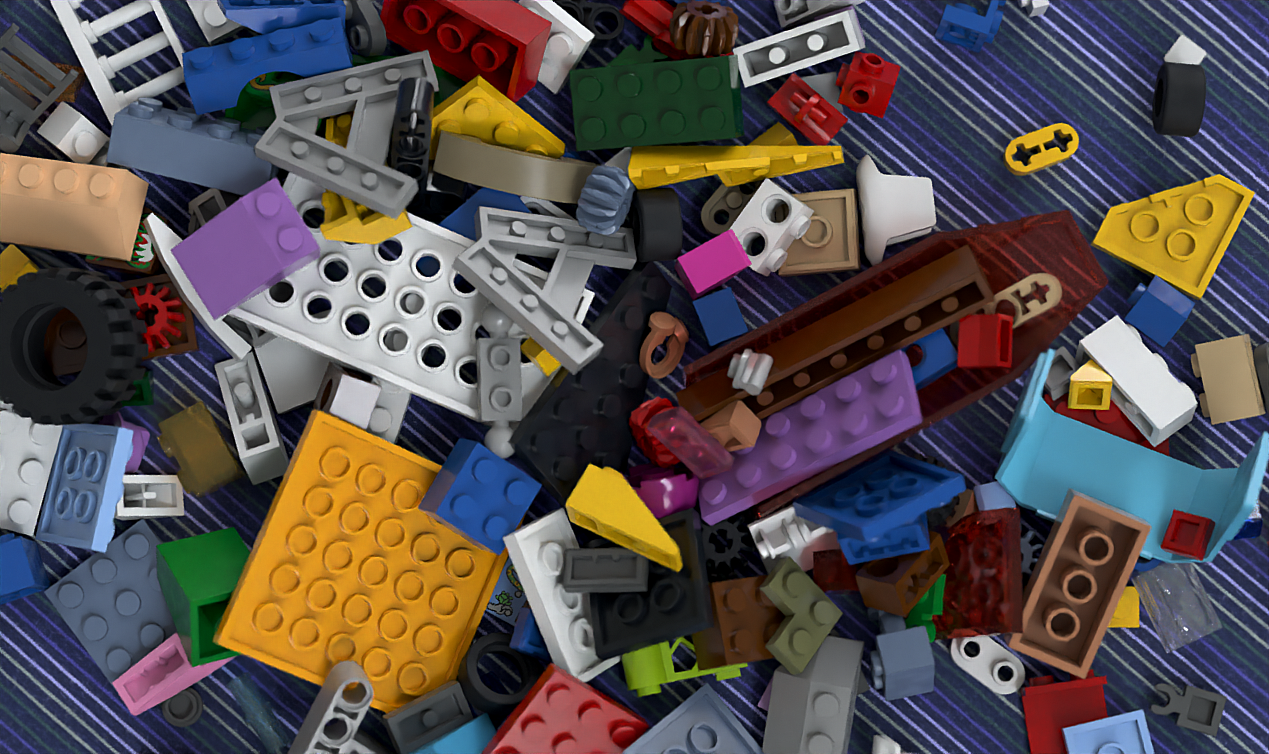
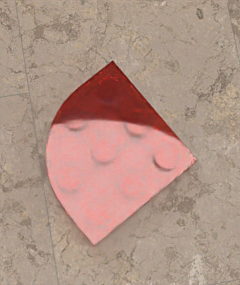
M1004 507L977 511L965 515L947 531L951 535L944 547L950 565L943 572V574H946V583L943 591L942 615H932V621L936 627L934 641L1022 634L1020 508Z

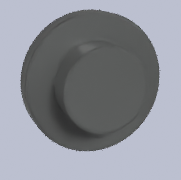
M188 687L163 701L162 712L165 719L172 725L187 727L197 722L201 717L203 700L195 689Z

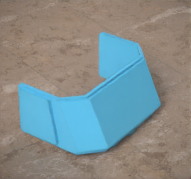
M1049 348L1046 354L1040 352L1024 383L1000 451L1003 452V455L996 470L995 479L1018 505L1035 511L1036 516L1051 522H1055L1069 488L1145 519L1152 528L1139 556L1151 560L1153 557L1166 563L1212 562L1225 542L1233 539L1255 508L1269 459V433L1265 431L1262 433L1239 468L1200 469L1054 412L1043 400L1041 393L1055 350ZM1174 509L1210 518L1216 523L1203 561L1168 553L1160 548Z

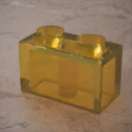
M200 401L158 424L163 434L158 436L157 439L168 458L176 457L182 469L176 472L187 494L194 491L195 495L202 499L244 476L214 417L204 402Z

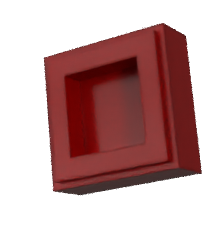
M1174 509L1160 548L1168 553L1203 561L1216 523L1210 518Z

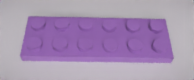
M898 350L761 419V428L754 447L721 453L712 444L692 454L693 462L697 463L698 496L702 519L712 526L921 423L922 417L909 357L901 350Z

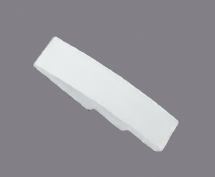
M151 213L143 223L157 256L178 293L204 328L236 361L242 360L252 347L222 321L227 313L215 321L213 320L170 251L183 240L157 216Z

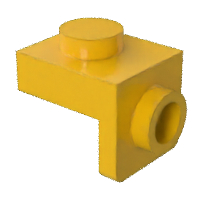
M14 244L8 245L0 254V292L9 284L18 285V277L28 272L37 273L40 269Z

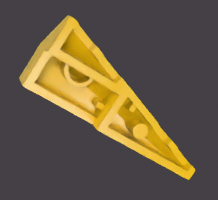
M355 110L330 116V119H326L325 139L346 148ZM327 188L326 193H322V204L325 208L324 224H320V230L326 240L376 245L413 227L405 208L395 220Z
M841 146L632 147L628 173L630 180L638 190L718 174L726 187H731L766 178L769 179L844 163Z

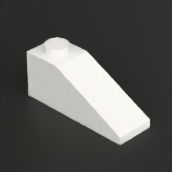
M253 352L247 353L242 360L236 361L232 358L215 364V370L240 460L252 484L256 485L284 475L289 466L288 456Z

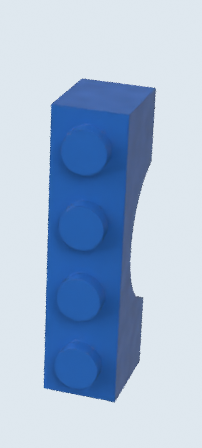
M341 17L318 20L312 24L290 29H278L272 33L251 38H239L233 42L211 47H199L193 51L182 53L184 79L197 115L236 107L243 87L255 77L268 72H291L306 79L354 67L352 53Z

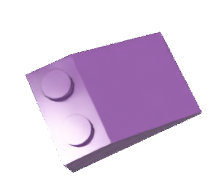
M276 177L240 198L170 250L214 321L321 257L318 243Z

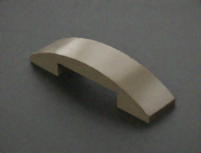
M441 130L433 171L502 192L542 200L578 204L577 201L581 196V189L585 186L587 177L600 164L560 156V159L482 143L480 138Z

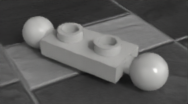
M491 303L484 308L481 314V323L484 329L490 333V338H479L476 340L478 422H492V428L485 436L484 445L503 459L514 453L513 448L508 443L514 432L509 428V422L522 421L520 338H506V332L511 329L514 321Z

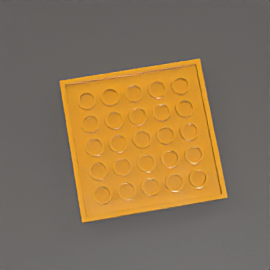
M313 409L213 642L320 686H323L329 672L336 664L347 660L354 661L361 665L373 687L374 695L369 706L390 713L451 680H456L462 658L469 650L509 553L506 546L500 556L481 550L418 509L419 504L442 468L441 465L326 413ZM526 513L524 514L523 518L518 524L516 530H518L521 527ZM358 682L347 684L343 690H352L357 686Z

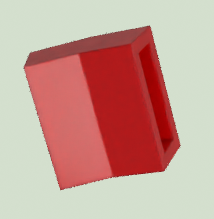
M968 314L960 318L957 366L963 369L1011 368L1013 316L1003 314Z

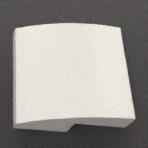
M332 309L311 316L315 319H323L330 314ZM281 337L273 339L262 347L254 348L278 414H285L315 401L329 361L351 368Z

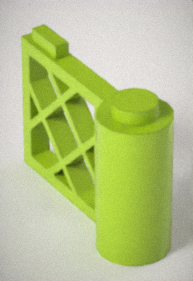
M684 636L676 638L671 647L669 646V641L621 655L628 691L636 689L637 697L661 693L660 684L714 673L716 681L740 677V668L748 667V665L744 663L698 671L696 660L690 670L675 673L672 654L679 643L695 652L694 644L683 638Z

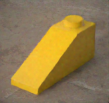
M589 464L565 504L570 521L679 572L683 566L679 548L634 492L623 475L610 467L600 469Z

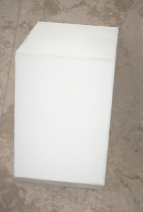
M123 475V495L116 505L114 518L125 521L142 518L184 516L182 475Z

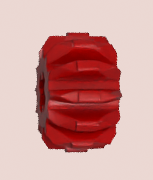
M152 282L146 284L145 295H142L136 286L130 288V292L140 308V311L136 313L138 320H146L145 312L149 309L157 313L154 316L156 323L150 326L145 322L147 333L142 334L144 344H149L148 352L153 353L155 351L156 340L165 349L169 348L171 345L166 336L169 333L178 338L182 335V332L173 324L186 321V316L183 313L174 312L182 305V301L178 297L169 299L171 290L166 286H163L156 294V287Z
M656 397L653 400L649 399L631 412V417L629 418V425L632 428L631 434L635 437L637 446L642 449L644 456L650 458L653 465L665 469L684 460V457L691 453V448L694 447L693 439L690 436L691 433L684 424L678 407L673 406L670 400Z

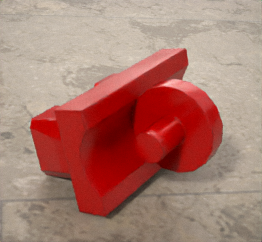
M794 72L767 102L771 109L814 146H826L848 122V119Z

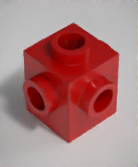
M855 51L851 64L842 63L835 86L841 87L842 90L837 103L847 106L854 112L868 113L883 119L901 66L884 61L882 57L873 53L864 54Z

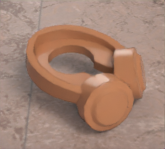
M666 312L651 314L648 326L652 329L644 340L640 351V367L644 373L656 379L666 377L676 368L683 355L685 344L689 341V332L683 322ZM666 336H670L666 344V356L662 361L652 363V351L659 344H663Z

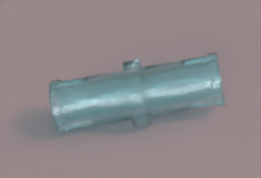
M249 672L243 673L241 675L242 678L240 676L236 677L226 687L231 691L245 714L243 720L246 725H252L267 749V753L274 754L276 749L278 751L283 749L292 740L287 736L272 712L275 709L272 702H266L251 678V674Z

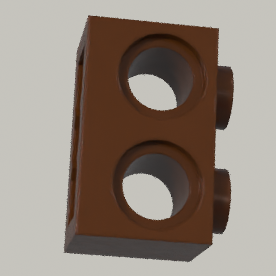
M928 531L929 550L867 561L855 574L865 606L905 617L950 565L940 533Z

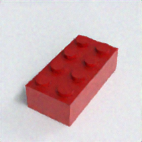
M384 0L380 15L386 30V38L413 53L428 50L434 65L467 83L480 75L514 103L519 101L537 83L552 22L512 0Z

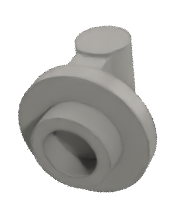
M748 348L744 350L743 355L735 353L727 377L734 379L732 387L745 389L751 395H759L772 366L773 359L767 354L753 353Z

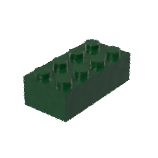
M737 54L569 70L577 151L730 139L745 135Z

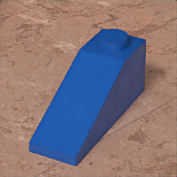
M217 0V4L225 18L263 35L278 29H290L312 24L318 20H329L341 17L345 29L346 5L342 0Z

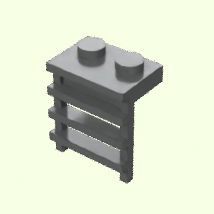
M14 23L8 29L6 28L0 36V69L39 98L41 102L38 103L0 74V149L7 154L15 153L21 146L30 126L79 74L74 69L65 74L15 35L19 27ZM5 47L55 87L53 89L1 49Z

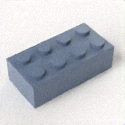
M139 98L138 101H133L114 116L106 162L243 196L275 177L281 185L284 169L256 157L254 146L269 127L259 126L256 127L255 131L240 127L241 122L236 119L217 117V121L203 118L201 117L202 114L197 115L195 109L179 107L177 111L162 108L163 103L161 101L151 98Z

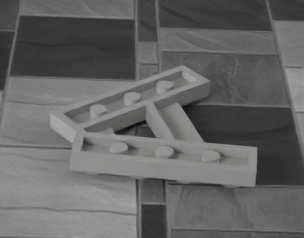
M421 51L269 87L276 120L254 146L256 157L396 220L418 191L417 180L385 166L394 125L397 88L403 79L419 77L429 81L434 86V90L439 91L429 51ZM355 110L346 148L316 135L320 118Z
M479 206L474 215L477 242L459 254L452 267L572 374L577 373L599 355L604 344L576 321L573 315L593 265L629 270L633 268L637 258L632 228L620 227L615 234L607 236L600 233L598 235L579 225L578 220ZM516 254L555 259L542 290L512 264Z

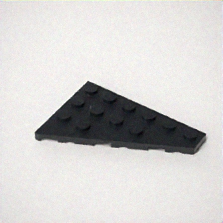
M638 261L588 329L593 336L604 344L599 355L575 374H572L562 365L508 441L515 453L560 506L564 508L567 514L565 504L589 464L600 469L610 467L625 475L634 436L631 434L632 428L629 425V418L631 417V412L639 408L638 406L643 403L649 375L644 373L640 367L641 347L652 329L648 326L651 314L666 312L672 288L653 261ZM655 347V349L652 351V354H651V361H652V363H653V360H654V356H655V352H656V348H657V347ZM577 525L590 541L602 538V536Z

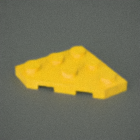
M480 75L433 108L429 159H435L441 130L480 138L482 143L555 159L565 154V143Z
M1217 174L1182 187L1178 186L1133 202L1116 205L1108 210L1091 246L1153 278L1157 275L1176 290L1196 300H1200L1255 192Z

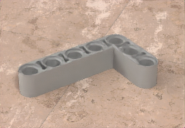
M347 660L336 664L331 669L287 754L345 753L374 695L373 687L361 665ZM358 682L357 686L352 690H343L347 684ZM340 718L336 724L324 726L330 719Z

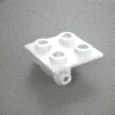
M793 505L748 524L768 574H770L781 558L790 556L806 572L844 554L841 552L842 549L837 541L836 531L797 517Z

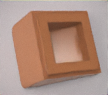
M736 400L702 422L699 430L721 453L754 447L761 428V421L741 400Z

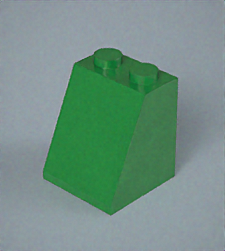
M235 527L156 545L157 579L191 667L242 655V653L213 642L250 556L249 549Z

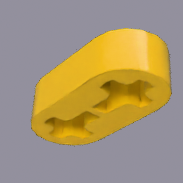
M1057 123L1012 140L1005 149L1003 155L1004 165L1011 173L1023 176L1066 161L1078 148V134L1070 125ZM1054 133H1058L1061 138L1068 137L1070 141L1065 146V152H1061L1058 147L1045 151L1044 145L1052 142ZM1021 146L1024 152L1037 149L1038 154L1032 155L1027 161L1028 166H1023L1021 161L1014 162L1012 159L1017 152L1016 147Z

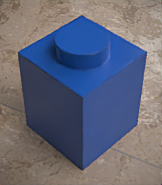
M1155 275L1147 287L1140 282L1126 302L1132 307L1124 319L1164 348L1185 322L1195 303Z
M731 287L692 301L693 311L709 351L719 348L722 354L743 345L741 339L747 337L748 329Z

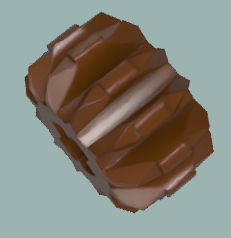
M688 0V3H679L673 12V17L670 19V41L675 44V48L686 50L689 55L697 54L702 57L705 55L719 57L721 54L731 53L735 40L738 38L739 16L733 12L732 8L721 6L719 2Z

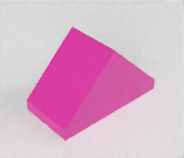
M731 229L678 257L674 268L690 297L695 301L705 297L752 265L734 231Z

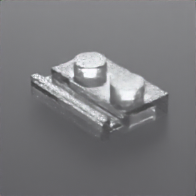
M1164 563L1132 578L1133 584L1166 653L1177 650L1186 644L1223 628L1192 563Z

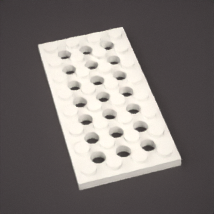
M289 172L282 188L302 220L304 213L308 209L319 208L325 212L322 204V193H326V188ZM407 212L413 227L384 240L398 242L402 248V254L394 261H387L378 253V248L384 241L376 245L364 243L350 245L344 241L326 240L320 228L313 229L307 226L320 247L321 257L279 281L287 282L292 286L294 290L292 298L287 302L278 303L270 297L271 287L227 313L229 316L478 422L477 383H465L460 378L459 370L465 363L473 362L477 364L475 333L478 328L483 326L481 314L484 308L492 302L477 289L471 293L459 292L454 286V279L459 273L452 267L456 257L476 243L471 239ZM425 256L435 258L440 265L439 272L432 277L420 275L416 269V263L420 258ZM514 258L512 264L542 290L549 273ZM332 261L343 262L348 268V274L345 279L339 282L327 279L324 269L328 263ZM370 277H378L384 281L386 290L382 296L370 298L362 291L363 282ZM585 288L573 315V318L581 325L595 294ZM408 293H415L422 298L424 306L416 314H407L400 307L401 298ZM324 298L329 301L332 310L326 318L315 319L310 316L307 307L313 299ZM452 309L459 313L462 322L457 329L448 331L440 327L437 318L443 310ZM353 314L364 315L370 323L369 329L362 335H353L345 327L346 320ZM515 322L511 329L506 332V338H520V342L526 341L530 337ZM399 330L406 335L408 342L403 350L393 352L385 347L383 338L389 331ZM436 346L444 352L445 361L441 366L430 368L422 362L421 354L427 347ZM521 362L522 420L556 375L562 364L547 378L532 362ZM521 421L509 422V428L515 431ZM480 422L484 425L492 427V422Z

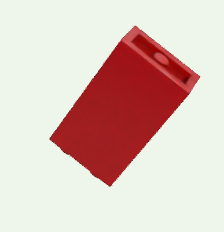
M1094 669L1088 671L1085 679L1069 673L1071 681L1054 683L1053 675L1029 678L1030 687L1020 688L1030 754H1067L1061 731L1062 728L1108 717L1103 684H1107L1106 676L1095 677Z

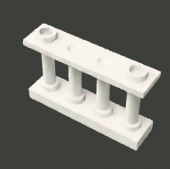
M50 0L111 126H113L115 114L133 101H138L139 98H153L185 82L182 53H185L160 0H136L91 23L88 20L81 23L75 10L81 7L80 2L84 0ZM154 10L164 31L109 58L105 55L98 57L92 45L98 42L97 37ZM170 45L172 46L181 66L126 93L123 90L116 93L110 79L116 77L115 72Z

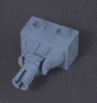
M869 608L868 618L870 621H878L881 634L876 636V651L870 652L872 662L870 670L875 690L883 689L885 701L934 691L935 662L925 625L906 629L902 616Z

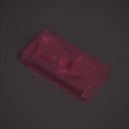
M681 406L652 416L647 427L658 440L700 479L730 470L735 457Z

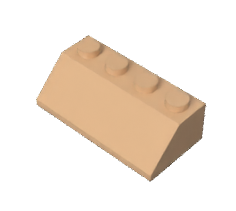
M0 153V243L131 261L149 183L125 169Z

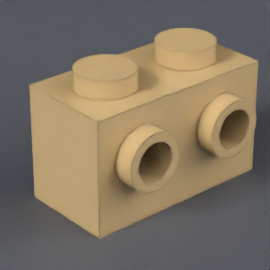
M1249 334L1195 345L1196 353L1191 354L1192 368L1196 378L1202 377L1205 393L1199 395L1203 416L1210 417L1212 425L1266 413L1254 365Z

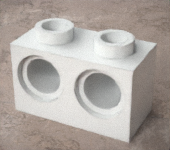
M766 178L729 230L732 229L750 259L752 265L749 267L760 274L768 276L771 271L775 272L783 265L788 255L786 250L793 240L801 238L811 225V219L809 218L814 213V210L779 184ZM782 204H788L789 214L783 222L777 223L775 221L776 209ZM763 236L765 248L759 255L753 256L751 245L756 238Z

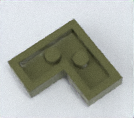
M789 556L778 561L760 586V590L786 616L765 647L793 675L802 673L843 612Z

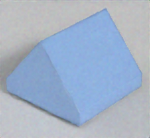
M998 481L974 487L973 491L983 526L995 525L1019 518L1015 500Z

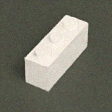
M851 9L734 48L733 52L734 55H738L739 71L744 86L748 87L863 49L865 44L854 10Z
M1118 315L1079 342L1075 360L1082 367L1092 359L1112 377L1110 399L1154 447L1192 421L1198 404L1192 390L1185 383H1179L1173 377L1164 359L1157 353L1152 354L1142 343L1138 331L1132 325L1125 324Z

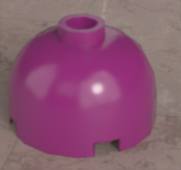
M685 460L686 468H675V465H670L664 469L650 462L629 468V477L623 475L656 520L690 508L693 509L696 505L699 493L697 463Z

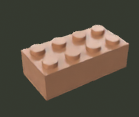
M1069 488L1004 636L1007 646L1085 679L1152 526L1145 519Z

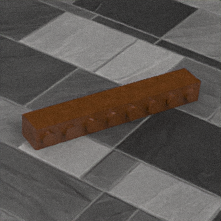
M967 244L755 352L756 354H767L773 359L772 366L759 395H751L742 388H733L734 379L727 377L730 366L677 392L676 396L683 422L700 448L704 449L713 443L699 430L700 424L731 402L741 400L761 420L996 301L985 273Z

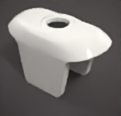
M866 154L861 159L856 170L859 210L861 212L865 255L872 266L879 270L885 247L930 234L932 227L936 224L934 197L930 178L884 175L878 171L871 157Z

